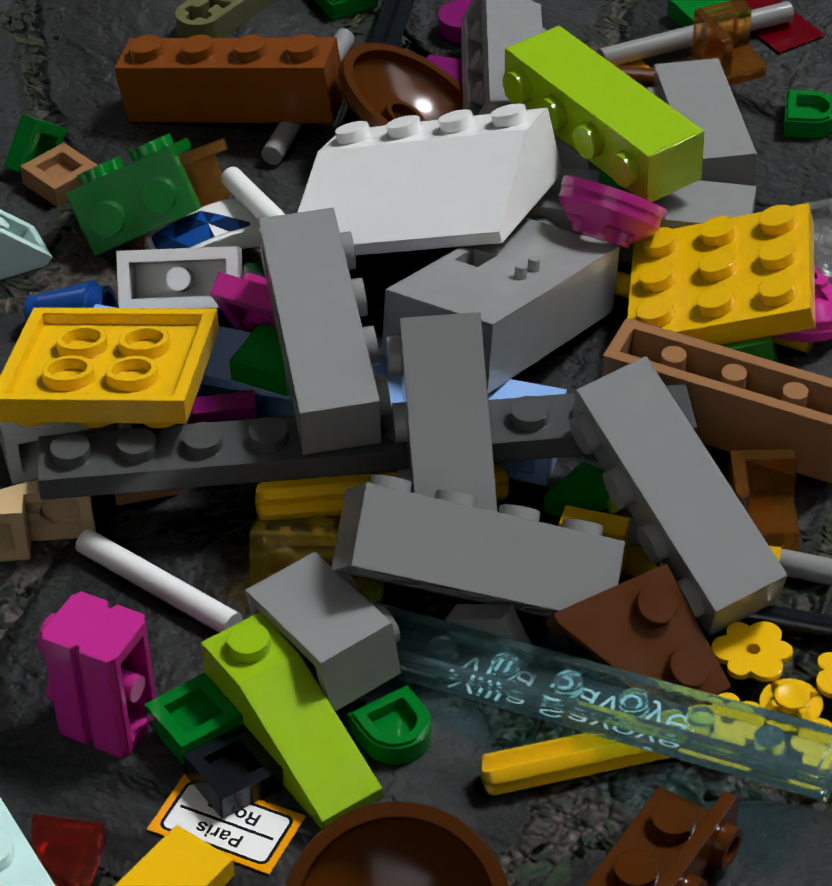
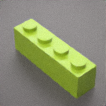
M558 25L505 48V74L502 79L505 96L513 104H524L526 110L548 108L554 134L575 149L583 158L588 159L614 179L619 186L627 189L633 195L654 202L702 179L705 131Z

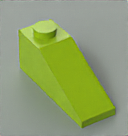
M261 612L201 642L204 672L242 714L243 725L248 728L282 767L283 786L321 829L350 811L368 806L383 797L382 786L300 654Z

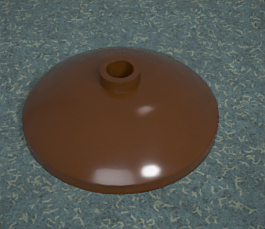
M363 43L351 48L340 63L338 78L344 99L359 121H367L369 127L384 126L396 118L408 115H417L420 117V121L438 120L439 117L446 113L463 110L462 85L437 65L403 48L383 43Z
M393 801L376 803L350 811L324 827L299 855L285 886L509 885L495 854L487 843L466 823L435 807L413 802Z

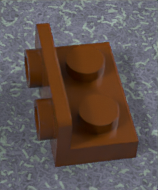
M658 786L584 886H707V880L716 867L726 870L733 862L743 839V829L736 826L739 797L724 791L712 809L708 810Z

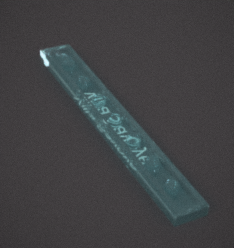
M368 600L374 606L383 605L391 613L398 625L401 638L396 643L401 674L394 678L585 733H591L599 737L825 802L828 801L832 793L831 726Z

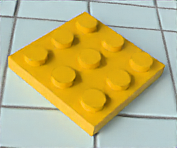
M809 203L794 206L775 205L762 212L736 217L718 216L704 223L674 229L661 227L653 235L633 243L627 318L717 345L816 328L814 221Z
M33 308L0 375V422H15L22 427H37L46 423H79L88 428L104 427L111 423L144 424L147 427L157 429L167 428L175 424H187L219 332L217 308Z

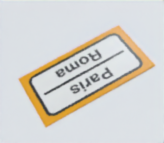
M184 774L147 830L165 836L178 825L233 858L234 862L270 875L306 816L260 799L222 819Z

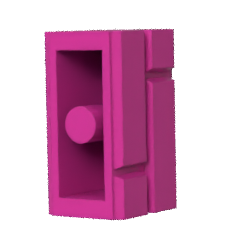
M80 591L74 595L72 594L57 613H52L45 619L38 634L37 648L40 653L45 655L49 676L46 685V696L48 700L53 701L60 735L83 744L94 741L96 749L122 759L127 755H131L151 727L147 723L144 704L157 698L145 614L120 605L109 608L108 601Z

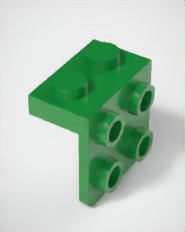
M170 133L128 151L132 161L130 164L124 166L120 156L76 175L81 186L65 194L94 256L202 208L178 157V154L192 148L188 138L174 143Z

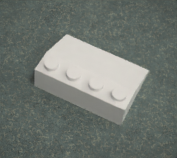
M518 103L499 107L492 111L491 114L473 116L471 110L463 109L446 113L439 117L438 120L420 121L419 116L408 115L396 118L384 126L369 127L367 121H355L342 125L335 130L336 135L317 152L297 213L334 207L340 233L350 231L352 234L355 255L503 243L563 173L548 108L526 110L524 104Z

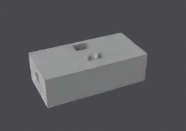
M524 217L503 243L459 247L385 289L381 358L387 360L386 337L398 336L397 327L400 318L481 312L487 393H490L613 312L620 246Z

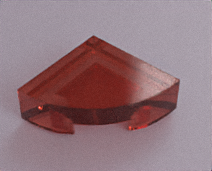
M33 814L30 828L33 850L48 875L54 879L55 885L91 886L107 841L104 823Z

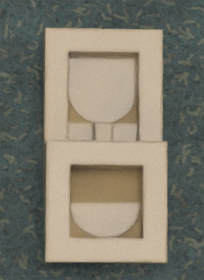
M38 479L0 489V562L30 560L31 541L75 539L86 529L97 532L94 496L41 500Z

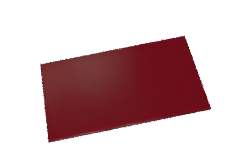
M737 0L733 3L739 8V13L781 3V1ZM795 11L794 19L791 22L752 31L779 53L826 36Z

